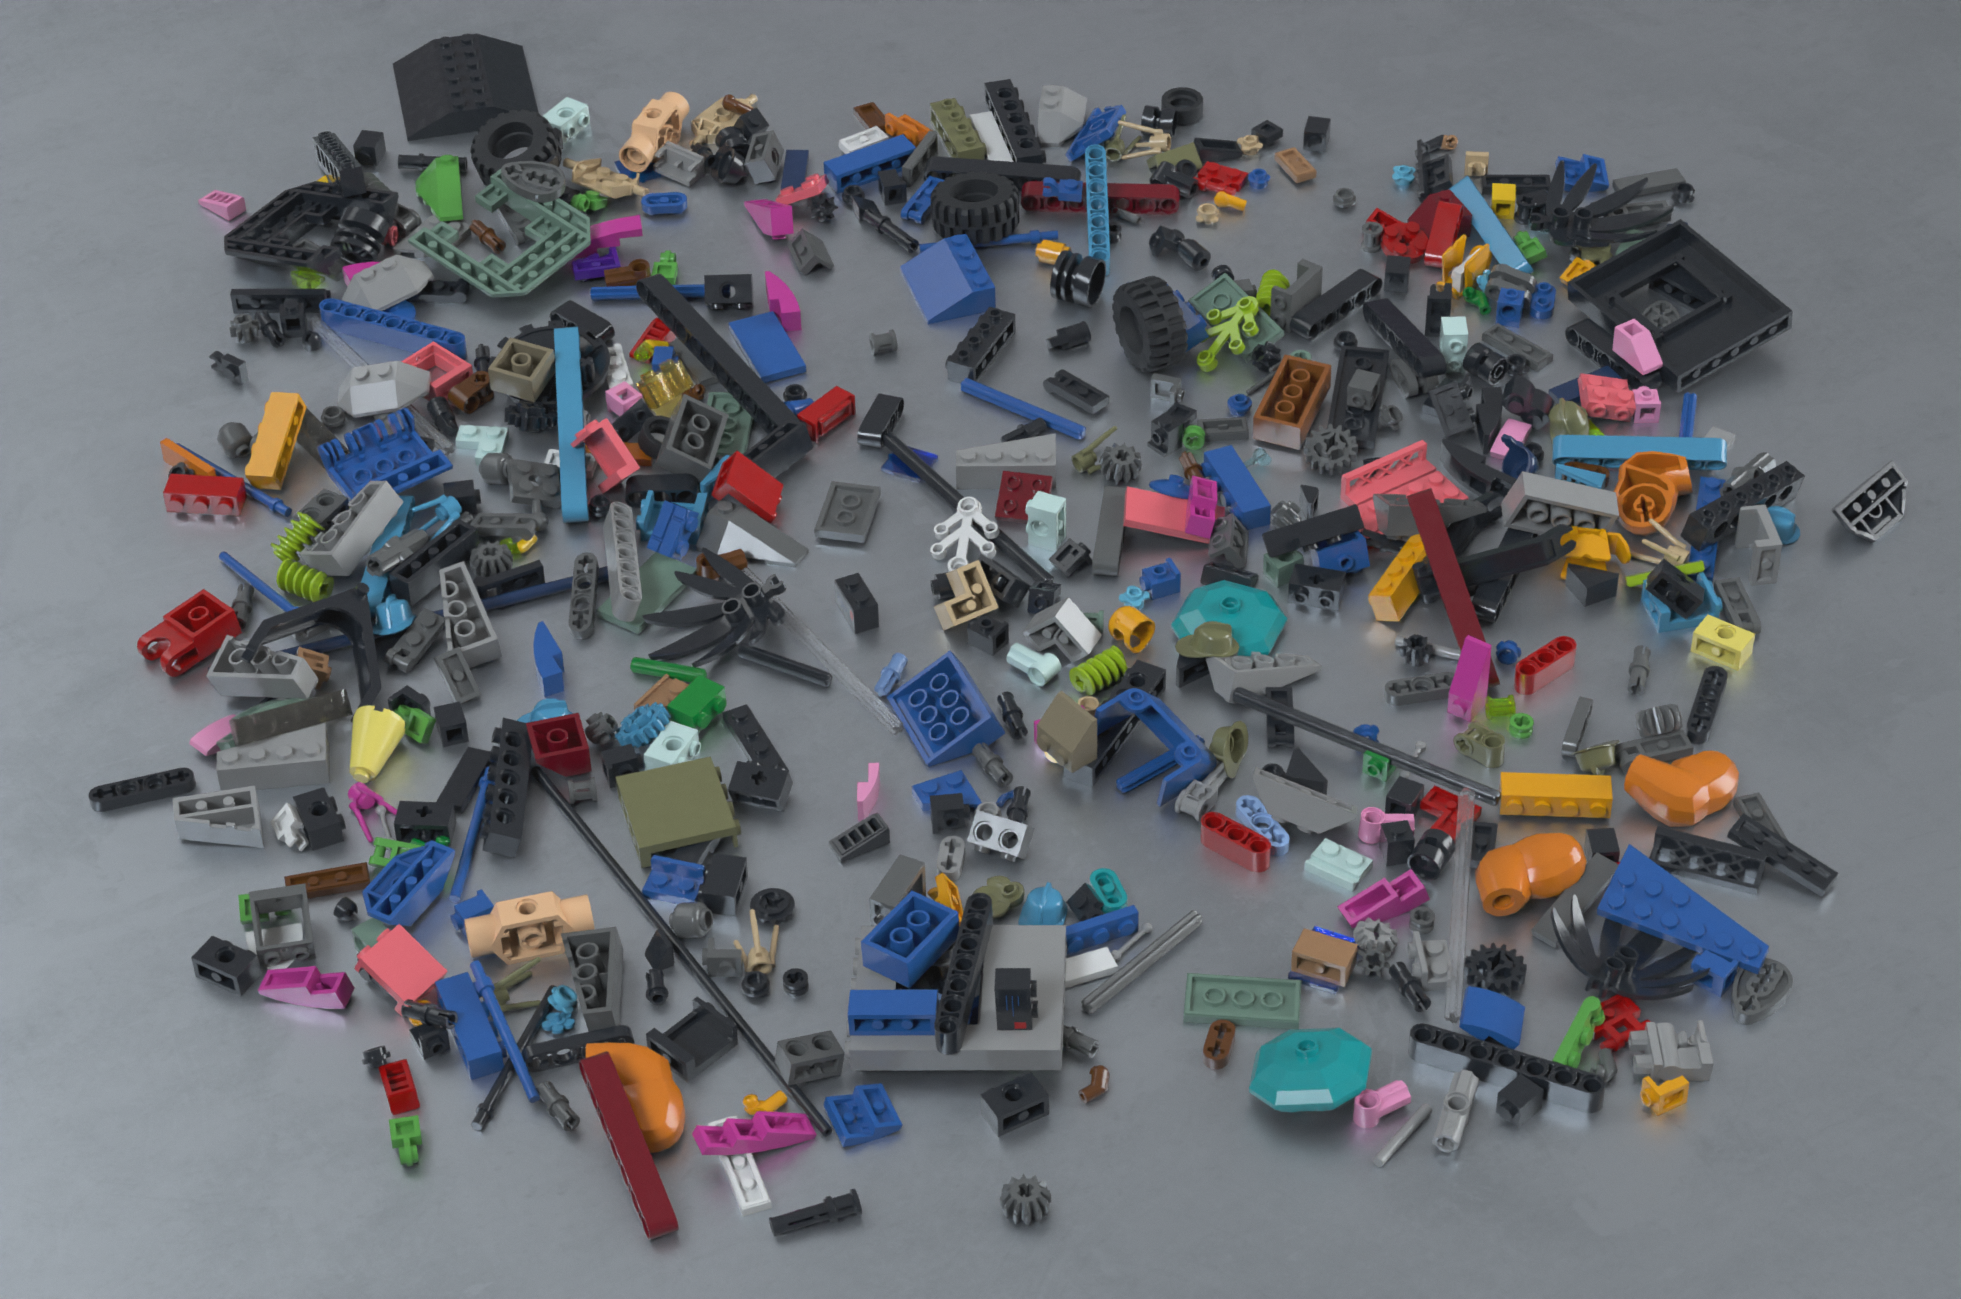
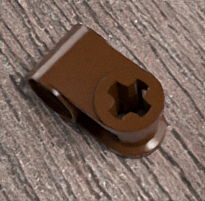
M477 371L461 383L453 386L448 393V402L464 413L471 414L485 403L491 401L494 398V391L490 387L489 373Z

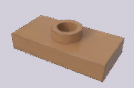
M1295 147L1275 153L1274 160L1295 183L1316 178L1317 171Z

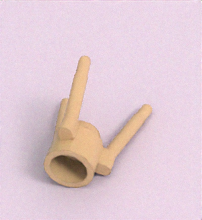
M1118 121L1119 125L1154 134V136H1150L1149 142L1136 143L1135 145L1136 147H1150L1151 150L1123 155L1121 157L1122 160L1160 154L1171 149V136L1169 133H1163V129H1153L1130 122Z
M1649 519V523L1670 540L1675 547L1670 545L1668 549H1665L1646 539H1643L1642 543L1664 554L1663 558L1673 566L1684 564L1690 554L1685 549L1687 545L1677 540L1654 519ZM1630 552L1631 557L1655 564H1659L1662 559Z
M751 909L749 913L754 947L747 956L738 940H734L733 943L736 949L742 950L745 972L760 971L767 975L771 972L772 968L776 967L775 954L779 925H774L770 951L768 952L760 945L755 910Z

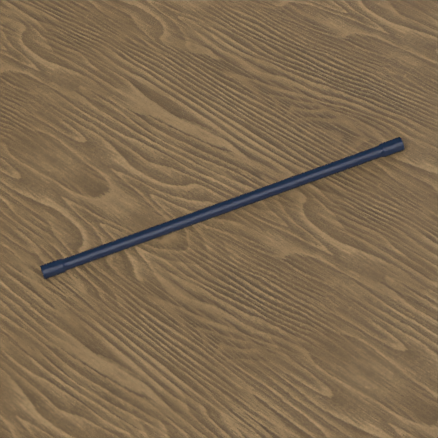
M607 566L599 568L598 584L608 582ZM573 576L481 599L485 611L572 590ZM583 582L579 587L591 585L592 583ZM443 609L433 611L434 613L444 617ZM409 627L389 635H374V640L406 632ZM343 634L280 651L295 655L298 647L325 653L352 646V643Z

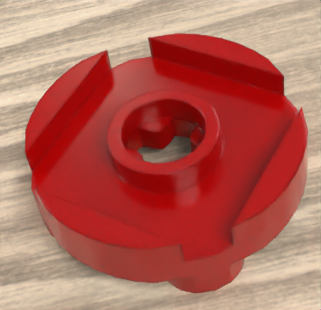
M1416 222L1395 223L1385 228L1381 248L1386 256L1411 257L1410 264H1414L1423 259L1428 238ZM1406 241L1409 243V246H1406L1405 243L1400 242Z

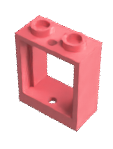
M434 341L401 361L426 371L437 366L447 372L435 381L430 382L429 394L423 397L428 401L439 396L447 399L448 393L453 386L461 383L473 374L471 364Z

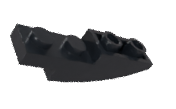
M1445 438L1441 440L1440 461L1457 482L1477 496H1481L1488 491H1495L1501 494L1497 498L1501 500L1505 498L1516 482V478L1485 465V456Z

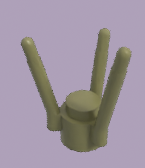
M1125 114L1122 115L1121 121H1125ZM1119 125L1115 137L1110 141H1104L1106 158L1110 161H1119L1123 155H1128L1136 143L1142 139V136L1139 135L1125 149L1124 141L1120 139L1123 126Z
M1113 426L1089 446L1071 456L1072 463L1078 472L1083 473L1087 471L1090 475L1100 470V464L1095 465L1097 456L1093 450L1115 432L1117 426Z
M536 957L502 980L494 983V994L503 1013L509 1010L538 1006L541 1002L536 1000L506 1005V1002L510 1000L507 989L530 977L532 972L527 970L541 961L540 957Z

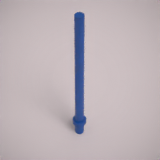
M176 443L215 468L216 476L236 477L180 443ZM244 481L246 493L249 496L267 505L270 511L274 513L279 512L285 517L291 515L292 509L286 506L283 500L273 498Z
M223 551L219 554V560L284 612L299 608L292 605L227 552Z
M486 767L484 776L479 780V794L449 896V900L453 903L460 901L483 820V809L485 803L488 802V800L484 799L488 783L491 784V781L487 780L489 767Z

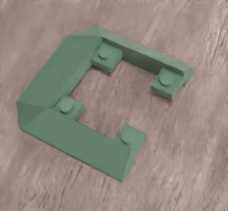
M500 169L490 177L491 184L475 195V201L491 213L505 204L532 221L525 227V235L535 240L536 243L508 264L491 253L479 263L452 245V243L459 239V232L443 221L430 230L423 227L408 239L409 244L491 298L526 296L591 244L590 217L560 198L551 202L539 203L516 194L502 181Z

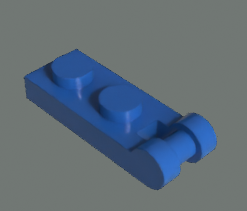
M929 176L902 208L901 219H913L916 223L923 225L931 212V193L936 185L944 180Z

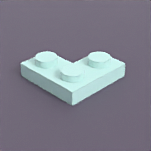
M460 425L455 440L456 448L477 449L475 462L476 465H479L487 453H504L509 438L508 427Z

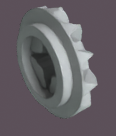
M1368 917L1365 921H1359L1353 931L1355 942L1363 950L1367 949V941H1369L1372 946L1376 947L1382 942L1381 950L1383 953L1386 951L1392 952L1395 950L1399 940L1397 938V930L1391 929L1390 923H1381L1379 918L1373 921ZM1373 932L1379 933L1377 940H1375Z

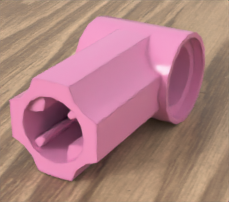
M1367 807L1361 812L1358 837L1361 841L1368 844L1380 842L1382 823L1408 820L1414 835V814H1385L1379 808Z
M1396 1080L1376 1090L1365 1089L1355 1096L1353 1112L1355 1124L1362 1128H1373L1379 1123L1380 1117L1410 1104L1411 1095L1407 1085L1402 1080Z

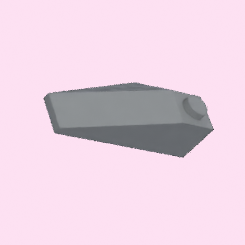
M1237 652L1230 657H1205L1215 692L1221 695L1226 702L1237 704V702L1233 701V692L1237 687L1264 695L1266 687H1283L1320 671L1322 666L1307 655L1277 653L1275 658L1262 655L1260 652H1251V656H1238Z

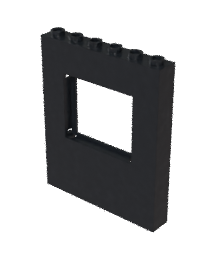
M1681 219L1568 282V300L1613 337L1616 326L1635 319L1650 331L1663 362V366L1657 370L1662 377V381L1677 394L1792 328L1793 311ZM1681 267L1716 298L1662 329L1656 327L1623 299L1675 268Z

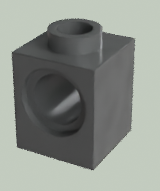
M1357 369L1348 384L1347 405L1370 411L1379 395L1381 374Z

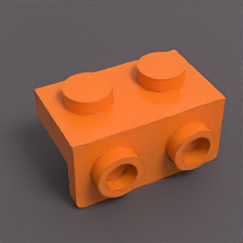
M891 113L885 114L886 133L893 137L903 134L916 148L928 131L931 130L906 114L900 117H896Z

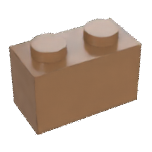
M1304 928L1292 950L1291 971L1345 987L1356 966L1358 944Z

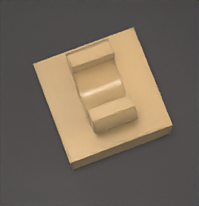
M1466 151L1464 176H1484L1488 174L1489 152Z

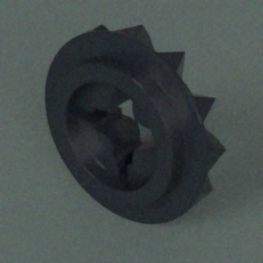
M779 888L761 890L750 901V910H755L756 918H759L762 924L770 921L774 925L777 920L785 922L786 917L793 915V909L795 908L793 896ZM768 904L772 907H777V910H774L773 908H768Z

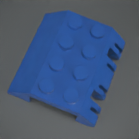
M406 407L396 411L395 414L387 415L393 432L392 435H388L381 419L375 420L374 424L371 422L353 430L352 434L351 432L344 434V440L350 452L345 455L341 443L336 438L332 439L330 443L326 442L317 446L328 476L341 493L348 498L349 502L369 481H387L398 494L453 469L452 463L440 449L432 452L417 434L414 416Z

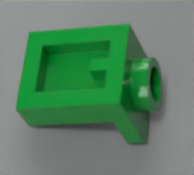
M1366 750L1363 754L1362 772L1387 782L1397 767L1390 765L1388 758Z

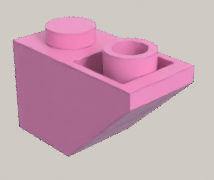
M1635 319L1615 327L1612 350L1642 375H1645L1663 366L1659 352L1648 329Z

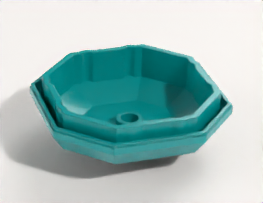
M1223 580L1192 590L1173 620L1171 628L1180 640L1185 636L1192 635L1195 629L1204 622L1217 621L1229 624L1232 627V638L1239 644L1238 656H1251V652L1269 655L1287 623V617L1272 595L1267 591Z
M1341 1028L1288 1030L1262 1045L1256 1052L1249 1092L1280 1112L1333 1110L1359 1095L1367 1088L1372 1048Z

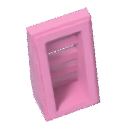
M214 190L198 200L200 205L228 221L246 211L243 197L223 191Z

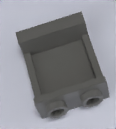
M1302 259L1297 263V280L1288 289L1274 286L1271 289L1270 318L1283 331L1291 333L1289 325L1292 317L1321 296L1322 266Z

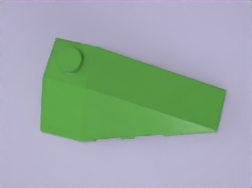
M442 155L440 158H435L415 181L416 195L423 198V203L431 207V212L440 222L462 220L463 203L458 156Z

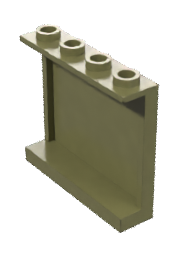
M711 756L616 777L618 799L641 868L651 866V853L730 836L734 848L738 847L737 836L741 835L740 823L738 819H733L735 812L732 801L727 802L728 791L726 784L720 783L722 782L719 766L714 767Z

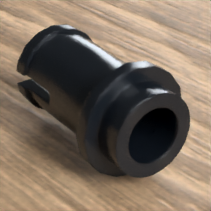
M653 968L649 970V973L646 972L645 975L648 987L646 998L650 1003L660 1005L666 1001L669 993L664 985L663 971Z

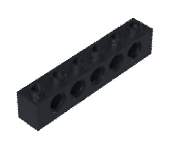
M1011 79L984 83L985 103L988 110L993 113L1013 162L1046 163L1045 150H1041L1040 139L1035 137L1034 125H1030L1029 114L1024 111L1023 100H1019L1018 88L1013 86Z
M330 131L319 133L316 137H312L317 164L343 197L367 193L362 166L337 135Z
M1785 461L1690 513L1680 536L1697 551H1701L1737 531L1741 507L1766 505L1769 508L1770 506H1782L1796 498L1805 475L1788 461Z
M1137 660L1132 668L1126 670L1123 680L1114 686L1107 701L1104 700L1101 705L1131 688L1143 690L1159 698L1166 689V669ZM1132 714L1097 735V759L1074 773H1071L1064 767V777L1093 788L1141 723V720L1135 714Z
M503 717L500 727L494 728L491 742L495 743L489 756V761L493 762V765L490 764L487 774V780L491 781V784L488 783L484 799L488 800V803H485L482 819H485L486 823L483 822L479 838L484 839L482 851L515 858L522 840L532 746L526 723Z

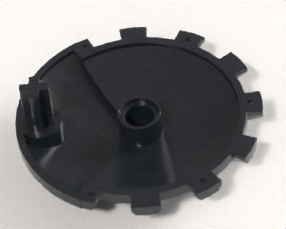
M556 320L548 321V326L533 328L532 324L519 328L521 334L514 337V339L553 349L555 355L554 328L566 327L562 326V321ZM578 324L576 327L579 328L582 392L583 399L599 389L606 380L610 370V355L608 347L601 337L593 340L587 335L590 329ZM504 337L497 344V347L502 349L509 338ZM491 356L489 367L496 357ZM556 372L535 401L543 403V407L557 408ZM508 395L510 400L515 403L523 401L521 398Z

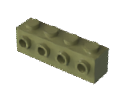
M955 98L930 103V122L950 157L984 160V156L987 155L986 145L984 142L981 143L978 131L973 129L970 118L965 116L963 106H960Z

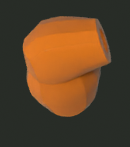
M1702 751L1677 759L1671 764L1640 754L1636 756L1628 769L1624 790L1646 812L1669 827H1690L1705 816L1722 810L1733 799L1737 792L1739 772L1735 763L1725 754L1718 751Z

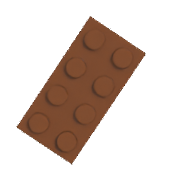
M1285 354L1253 417V439L1300 450L1331 387V365Z

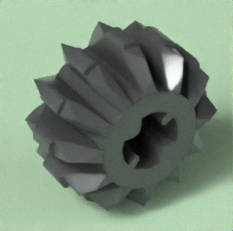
M1115 442L1112 447L1106 446L1102 456H1100L1101 474L1106 475L1107 481L1114 479L1116 484L1119 481L1127 484L1130 480H1135L1139 471H1141L1140 453L1135 452L1134 446L1126 447L1125 442L1122 446Z
M488 541L485 545L478 544L476 549H472L469 561L470 568L476 577H489L512 569L513 555L511 550L508 549L507 544L500 545L499 541L495 543Z
M1675 704L1639 711L1635 715L1637 730H1639L1640 736L1644 738L1674 732L1683 727L1681 712H1679L1678 706Z
M1023 1174L1019 1180L1011 1177L1009 1184L1003 1185L1000 1206L1004 1210L1006 1219L1013 1218L1015 1225L1020 1221H1025L1028 1226L1031 1220L1040 1223L1042 1216H1047L1050 1210V1190H1047L1045 1181L1038 1182L1036 1175L1031 1179H1027Z

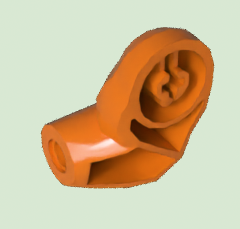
M1656 451L1636 452L1619 466V480L1613 491L1616 492L1618 521L1624 529L1639 536H1649L1658 532L1649 523L1651 518L1664 527L1675 510L1677 498L1693 493L1686 457Z
M1540 833L1525 837L1512 845L1488 851L1475 871L1476 886L1485 912L1493 916L1510 915L1518 912L1530 899H1547L1559 895L1565 889L1571 887L1579 881L1585 872L1587 861L1582 846L1571 835L1564 833Z
M587 1043L586 1058L605 1051L609 1052L650 1153L660 1152L673 1146L680 1139L684 1130L685 1108L682 1093L673 1081L669 1061L646 1046L632 1043Z

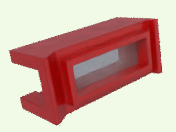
M835 386L797 414L798 419L807 423L806 427L811 441L818 443V439L850 415H856L855 395Z

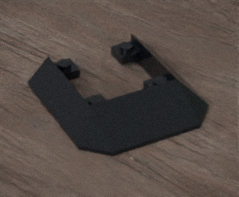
M320 181L287 189L224 236L225 254L266 266L330 275L328 267L333 266L335 261L343 256L340 247L323 245L318 250H309L293 247L292 244L318 224H328L332 219L340 220L342 212L346 207H359L372 211L384 218L390 225L389 228H391L399 198L398 192L366 188L367 193L343 197L333 183Z

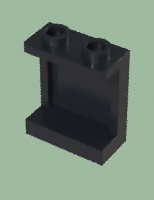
M699 997L692 1000L693 1011L666 1032L661 1033L656 1028H653L646 1033L647 1047L665 1057L669 1061L671 1071L687 1083L738 1045L737 1025L730 1017H725L711 1003L705 1002Z

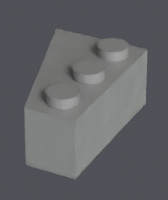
M255 786L172 798L174 821L179 839L264 848L260 806Z

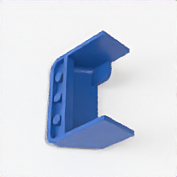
M1131 688L1096 708L1094 717L1097 719V735L1130 715L1135 714L1174 754L1175 761L1181 768L1163 778L1156 803L1159 807L1179 796L1181 791L1186 789L1194 779L1201 782L1215 770L1217 764L1215 755L1158 697L1143 690Z

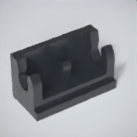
M1445 283L1443 291H1436V285H1431L1430 295H1427L1425 336L1440 337L1441 317H1450L1452 283Z

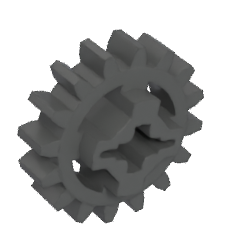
M1332 424L1328 425V429L1319 426V432L1312 430L1311 437L1305 438L1304 454L1306 455V462H1311L1312 469L1319 467L1321 474L1325 470H1329L1330 475H1333L1334 470L1343 473L1344 466L1350 469L1351 461L1356 462L1358 453L1356 437H1350L1349 429L1343 432L1341 425L1337 429H1333Z

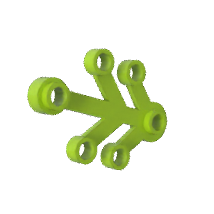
M1243 297L1234 307L1221 312L1218 309H1212L1207 313L1206 317L1211 325H1217L1222 320L1230 317L1232 319L1212 328H1205L1209 336L1208 338L1216 335L1219 336L1208 350H1203L1197 355V364L1201 371L1210 372L1217 367L1218 360L1215 355L1230 336L1229 348L1233 354L1238 355L1245 350L1239 329V324L1243 319H1245V323L1242 329L1246 336L1252 337L1258 333L1259 328L1254 316L1258 313L1259 303L1255 297Z

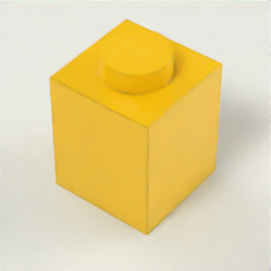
M1492 183L1491 209L1498 219H1514L1516 184Z

